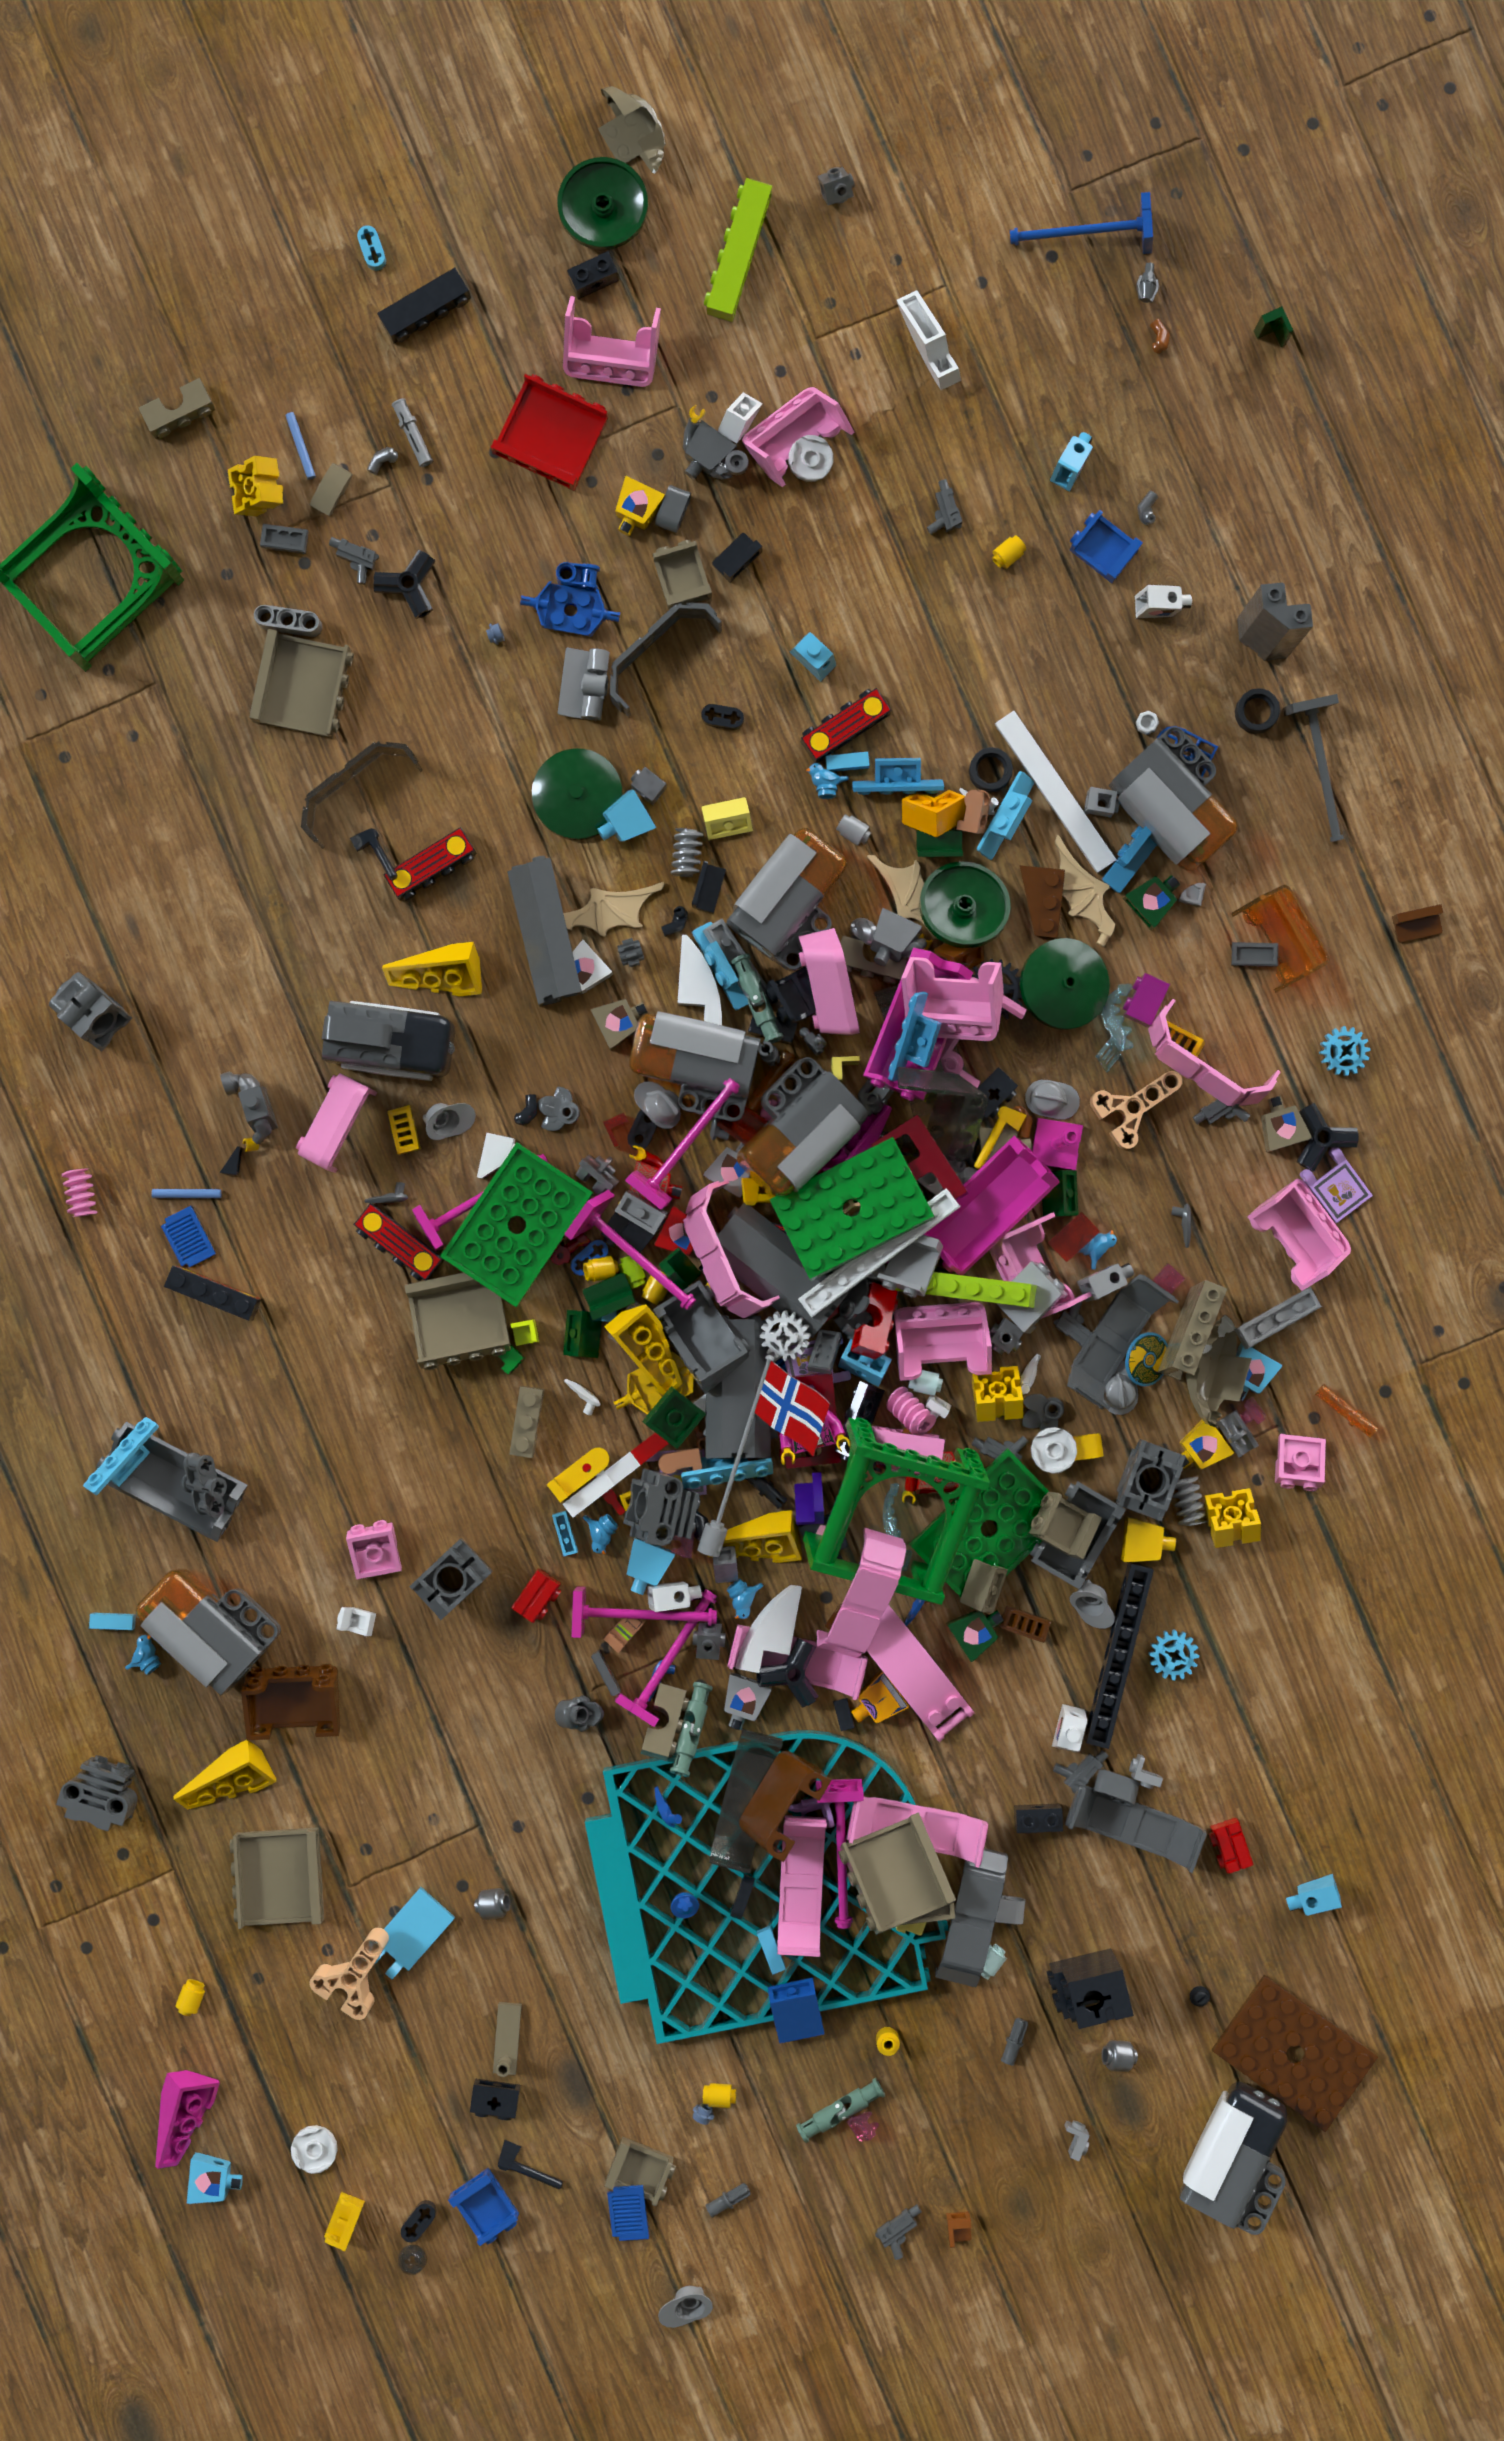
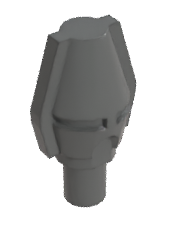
M1146 263L1145 272L1139 276L1136 283L1138 298L1144 303H1152L1159 289L1153 263Z

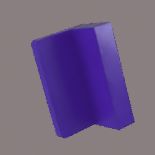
M821 1472L812 1473V1483H797L794 1485L797 1525L824 1524Z

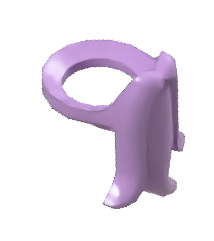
M809 1798L801 1800V1803L790 1805L788 1809L793 1812H801L802 1816L821 1809L823 1816L827 1819V1826L829 1828L834 1827V1820L829 1807L832 1802L817 1803V1799Z

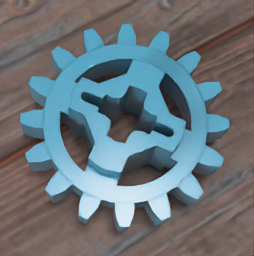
M1343 1026L1340 1032L1335 1028L1332 1030L1333 1036L1326 1034L1327 1042L1320 1043L1322 1047H1325L1323 1051L1319 1052L1320 1055H1325L1321 1062H1328L1327 1070L1329 1071L1334 1068L1335 1075H1339L1343 1071V1075L1348 1076L1349 1070L1356 1074L1358 1073L1357 1067L1360 1069L1365 1067L1362 1061L1369 1060L1365 1052L1370 1051V1048L1364 1046L1368 1039L1361 1040L1363 1033L1355 1034L1354 1027L1347 1031L1346 1026ZM1346 1036L1350 1039L1347 1041H1342L1341 1039H1338V1037ZM1350 1045L1347 1050V1055L1340 1057L1342 1055L1341 1053L1343 1052L1342 1048ZM1357 1045H1358V1048H1359V1055L1356 1053V1046H1357ZM1330 1048L1333 1049V1057H1331ZM1342 1061H1347L1349 1064L1351 1063L1352 1065L1341 1066L1339 1064L1342 1063Z
M1175 1629L1172 1630L1171 1635L1167 1631H1163V1638L1156 1636L1157 1644H1150L1154 1651L1148 1652L1149 1656L1154 1657L1150 1664L1157 1665L1154 1671L1156 1673L1163 1671L1162 1677L1165 1679L1170 1674L1171 1679L1174 1681L1176 1675H1179L1181 1679H1184L1185 1672L1191 1675L1190 1667H1197L1194 1659L1199 1658V1655L1194 1653L1198 1646L1191 1645L1194 1639L1192 1637L1185 1639L1186 1633L1183 1631L1178 1636ZM1174 1640L1172 1644L1164 1646L1166 1642ZM1184 1644L1188 1649L1189 1656H1186L1183 1652ZM1165 1651H1168V1652H1175V1651H1176V1653L1179 1654V1656H1180L1182 1659H1180V1658H1175V1657L1171 1658V1657L1169 1656V1654H1168L1167 1652H1165ZM1159 1653L1164 1656V1665L1160 1662ZM1184 1664L1183 1667L1174 1670L1175 1666Z

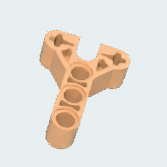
M1169 1071L1132 1096L1111 1095L1105 1090H1100L1091 1096L1090 1106L1099 1120L1113 1111H1118L1122 1114V1124L1109 1134L1119 1148L1128 1150L1135 1147L1138 1143L1137 1130L1143 1113L1177 1091L1182 1085V1077L1178 1072ZM1167 1076H1172L1175 1079L1176 1085L1174 1088L1166 1086L1165 1079ZM1148 1089L1156 1091L1157 1098L1155 1101L1147 1098L1146 1092ZM1097 1096L1106 1098L1104 1102L1105 1107L1097 1105L1096 1102L1099 1100ZM1130 1101L1138 1105L1136 1114L1130 1113L1127 1109ZM1123 1133L1126 1136L1131 1135L1132 1138L1129 1140L1131 1144L1122 1142L1124 1139Z
M374 1928L370 1931L350 1962L334 1966L328 1964L319 1966L310 1980L311 1989L325 2000H328L335 1989H344L348 1994V1998L340 2010L353 2019H364L375 2002L374 1996L369 1990L367 1974L389 1941L388 1933L382 1928Z

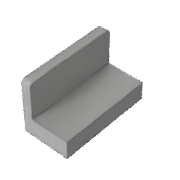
M631 1190L625 1192L615 1209V1212L653 1235L668 1214Z

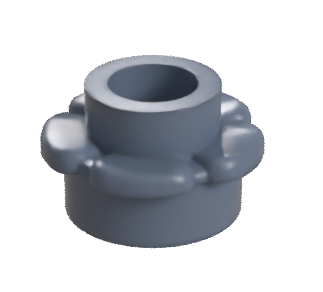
M490 623V629L486 630L491 643L495 642L496 645H499V642L505 641L499 623L495 625Z
M703 2103L696 2105L693 2108V2119L703 2125L709 2124L710 2120L714 2119L712 2107H708L707 2104Z

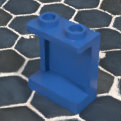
M1099 510L1096 515L1091 513L1084 522L1086 525L1085 529L1082 532L1078 530L1071 538L1070 542L1073 544L1070 551L1110 583H1113L1138 552L1143 542L1136 537L1132 540L1102 516L1103 512Z
M813 1978L768 1987L770 2006L779 2044L824 2035Z
M489 2167L450 2193L448 2201L453 2208L457 2206L477 2236L479 2246L484 2243L487 2245L492 2243L498 2237V2233L503 2230L507 2232L517 2224L519 2212Z

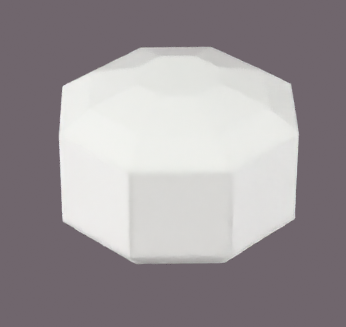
M1150 711L1140 713L1136 721L1138 731L1145 735L1155 732L1159 724L1157 715Z

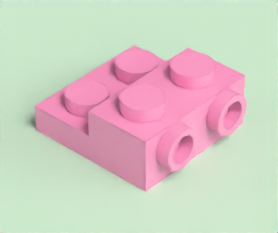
M1280 1434L1278 1437V1459L1275 1466V1483H1280L1281 1487L1286 1489L1294 1488L1295 1485L1303 1486V1489L1306 1491H1316L1317 1488H1321L1325 1482L1326 1439Z
M380 1520L371 1527L364 1528V1525H355L351 1527L350 1531H347L346 1540L356 1579L402 1570L393 1523Z

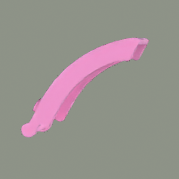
M888 1605L866 1651L936 1739L941 1742L945 1738V1734L967 1716L971 1717L975 1713ZM961 1706L962 1709L937 1729L936 1726Z

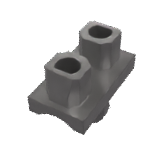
M587 1155L579 1163L580 1167L576 1176L586 1182L592 1175L597 1180L592 1189L598 1195L607 1190L610 1191L619 1183V1180L612 1175L616 1170L610 1165L614 1160L611 1156L605 1161L601 1156L594 1159L591 1155Z
M1237 1410L1217 1421L1218 1426L1238 1457L1259 1446Z

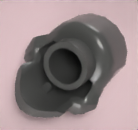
M583 1695L573 1699L561 1700L555 1709V1720L560 1727L577 1729L580 1732L588 1730L590 1726H596L604 1716L603 1709L597 1703L590 1702V1699Z

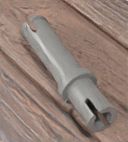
M403 398L398 399L392 403V407L400 421L399 426L404 430L419 462V466H428L433 462V459L416 426L417 420L415 416L411 415L406 400Z

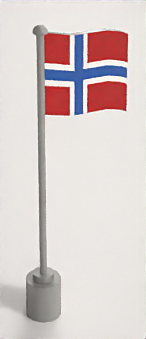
M772 1355L765 1357L767 1359L717 1519L705 1524L697 1550L708 1556L719 1557L727 1534V1529L724 1528V1523L721 1522L754 1415H758L773 1429L799 1443L814 1456L829 1410L830 1403L816 1390L791 1377L773 1362L774 1357Z

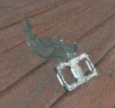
M1119 984L1118 988L1108 996L1102 1010V1020L1111 1037L1095 1057L1105 1072H1108L1121 1056L1119 1051L1122 1052L1134 1047L1133 1043L1126 1038L1132 1032V1029L1122 1026L1124 1017L1122 1015L1115 1016L1120 1012V1008L1114 1006V1004L1121 1003L1120 995H1128L1133 987L1132 984ZM1110 1046V1049L1107 1051V1053L1103 1057H1101L1105 1050ZM1115 1054L1111 1062L1108 1065H1106L1110 1058Z
M894 1483L890 1484V1490L884 1501L883 1523L886 1534L900 1538L901 1531L896 1528L897 1518L893 1517L895 1510L892 1508V1504H894L893 1496H897L899 1484ZM906 1550L907 1560L905 1565L902 1566L901 1571H907L913 1553L911 1550Z

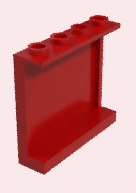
M524 374V384L498 439H494L491 445L492 454L575 491L606 425L608 412L604 406L595 402L590 404L579 394L573 393L571 395L566 393L561 386L557 384H552L551 386L535 374L531 376Z

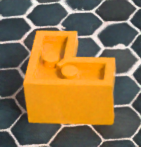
M947 790L935 798L916 791V793L902 799V823L934 837H938L956 827L958 820H964L965 796L951 790Z

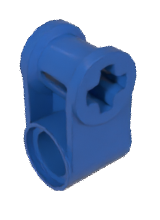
M563 562L556 569V579L559 585L596 591L598 589L596 585L597 572L600 571V567L594 564ZM563 571H570L572 577L563 579L560 574Z

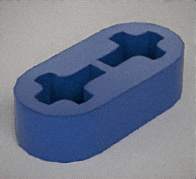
M601 1240L591 1242L573 1258L571 1262L572 1271L576 1275H584L583 1270H576V1261H584L587 1257L589 1259L606 1257L609 1252L607 1244ZM595 1244L597 1246L603 1245L602 1252L604 1254L602 1256L597 1254L591 1258L590 1254L594 1252L593 1246Z

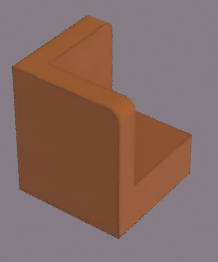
M969 2211L946 2213L950 2248H955L954 2242L970 2241L972 2237Z

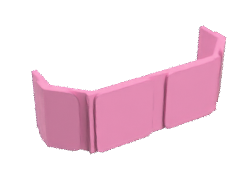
M1172 999L1167 1006L1165 1005L1148 1028L1152 1046L1156 1048L1155 1055L1160 1061L1185 1078L1195 1081L1200 1088L1227 1106L1258 1104L1273 1089L1277 1082L1276 1078L1280 1074L1279 1070L1263 1086L1243 1089L1172 1041L1166 1014L1176 1000Z
M728 1180L723 1182L717 1181L707 1185L690 1197L686 1209L687 1217L683 1220L684 1228L697 1258H700L703 1272L717 1303L720 1306L727 1307L730 1312L742 1318H747L772 1305L780 1297L778 1295L761 1301L740 1290L706 1212L711 1195L729 1184Z
M865 1527L863 1529L865 1542L860 1566L830 1632L821 1630L816 1632L817 1647L855 1658L861 1656L862 1652H866L874 1637L883 1613L887 1609L898 1585L906 1553V1545L903 1539Z
M737 1625L727 1665L729 1669L733 1670V1667H736L740 1649L750 1629L749 1626ZM793 1636L790 1652L798 1637ZM802 1639L816 1646L805 1670V1676L810 1684L839 1691L852 1696L853 1700L858 1699L868 1657L863 1655L857 1658L817 1647V1642ZM763 1650L761 1666L783 1664L787 1661L789 1655ZM795 1668L789 1671V1679L795 1676Z
M864 1797V1801L853 1802L847 1833L849 1843H853V1840L905 1820L919 1812L935 1852L973 1862L978 1868L981 1865L988 1830V1822L965 1814L883 1798Z
M784 1815L783 1834L794 1840L795 1844L785 1861H781L777 1954L820 1957V1920L825 1829L827 1827L826 1817ZM784 1841L782 1842V1851H783V1850L785 1849V1847H786V1844H785Z

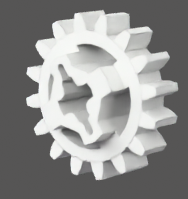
M784 1310L782 1316H780L777 1311L773 1314V1318L769 1316L766 1319L768 1324H763L761 1329L766 1331L760 1334V1338L765 1339L762 1347L768 1346L767 1354L774 1352L775 1359L781 1355L783 1360L787 1361L790 1355L794 1360L797 1357V1353L802 1355L805 1351L803 1347L807 1348L809 1342L805 1340L811 1336L810 1333L805 1332L809 1325H802L801 1322L804 1318L796 1319V1312L789 1316L787 1310ZM780 1322L779 1329L772 1330L773 1325ZM799 1341L798 1345L791 1349L792 1342Z

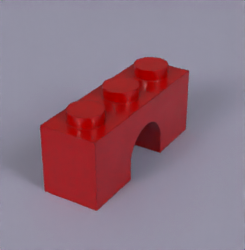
M874 1282L869 1284L867 1297L870 1298V1302L865 1311L873 1317L874 1327L863 1324L855 1330L851 1352L875 1360L887 1352L889 1347V1341H887L888 1333L891 1332L894 1321L891 1319L898 1305V1299H896L897 1290H889Z

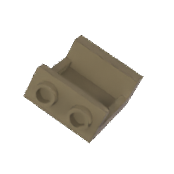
M684 540L679 542L676 547H661L656 550V553H653L654 564L668 610L679 603L686 605L687 603H697L712 598V592L705 575L696 541Z
M1048 1492L1041 1501V1508L1037 1516L1032 1520L1029 1533L1072 1558L1084 1559L1102 1518L1096 1514L1087 1513L1074 1504L1069 1503L1061 1498L1062 1495L1059 1493Z
M622 2137L606 2177L604 2187L613 2190L614 2186L643 2185L645 2198L651 2200L652 2205L657 2206L658 2200L663 2201L667 2187L664 2185L667 2178H672L676 2168L675 2165H672L673 2156Z

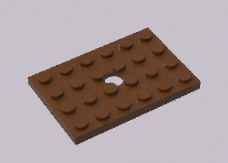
M1263 1975L1211 2049L1223 2060L1324 2132L1328 2130L1378 2058L1371 2050L1266 1975ZM1298 2045L1302 2047L1304 2051L1302 2060L1291 2062L1287 2059L1286 2053L1291 2046Z

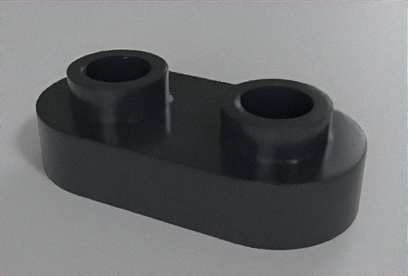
M641 1109L627 1137L628 1144L634 1150H637L633 1147L634 1145L646 1149L657 1128L654 1122L647 1123L644 1121L646 1114ZM637 1135L643 1136L642 1143L635 1142Z

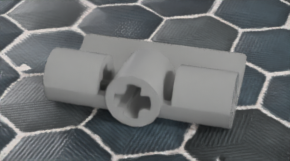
M566 648L558 706L559 715L585 720H601L603 700L608 690L607 669L609 651L603 649L584 651Z

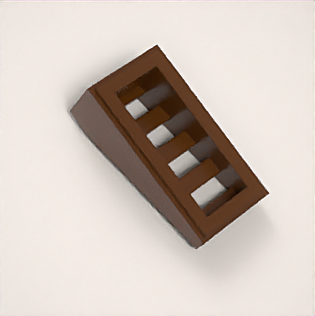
M1006 1605L1002 1616L1004 1622L1000 1624L999 1628L1044 1643L1051 1621ZM1011 1613H1014L1016 1615L1013 1624L1009 1626L1008 1622ZM1020 1616H1023L1024 1620L1021 1629H1018L1017 1625ZM1029 1619H1031L1033 1623L1030 1632H1027L1026 1628ZM1038 1622L1042 1623L1039 1635L1035 1634Z

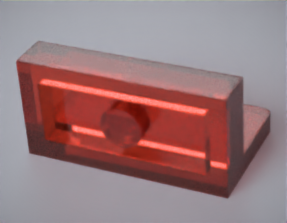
M731 1105L727 1110L728 1116L732 1118L737 1117L740 1114V1108L736 1105ZM745 1107L744 1115L739 1121L730 1122L721 1119L717 1124L722 1130L752 1150L758 1147L767 1134L763 1129L767 1121L747 1107Z
M621 1113L603 1122L616 1149L621 1147L613 1131L630 1124L625 1113Z
M1080 1212L1047 1245L1053 1251H1056L1065 1262H1068L1099 1234V1230Z

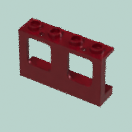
M918 1115L871 1144L874 1147L891 1137L896 1140L905 1134L909 1135L920 1152V1156L907 1164L915 1180H919L928 1173H933L943 1189L947 1188L955 1200L959 1197L961 1199L968 1194Z
M832 1371L831 1374L815 1373L791 1376L805 1385H813L815 1390L830 1403L829 1411L836 1416ZM777 1431L778 1440H780V1432ZM836 1444L821 1447V1454L817 1456L795 1458L794 1464H792V1458L787 1456L784 1458L786 1468L789 1469L841 1463V1455L839 1452L834 1451ZM780 1448V1449H779V1452H780V1460H781V1456H782V1453H783V1452H782V1450H781V1448Z

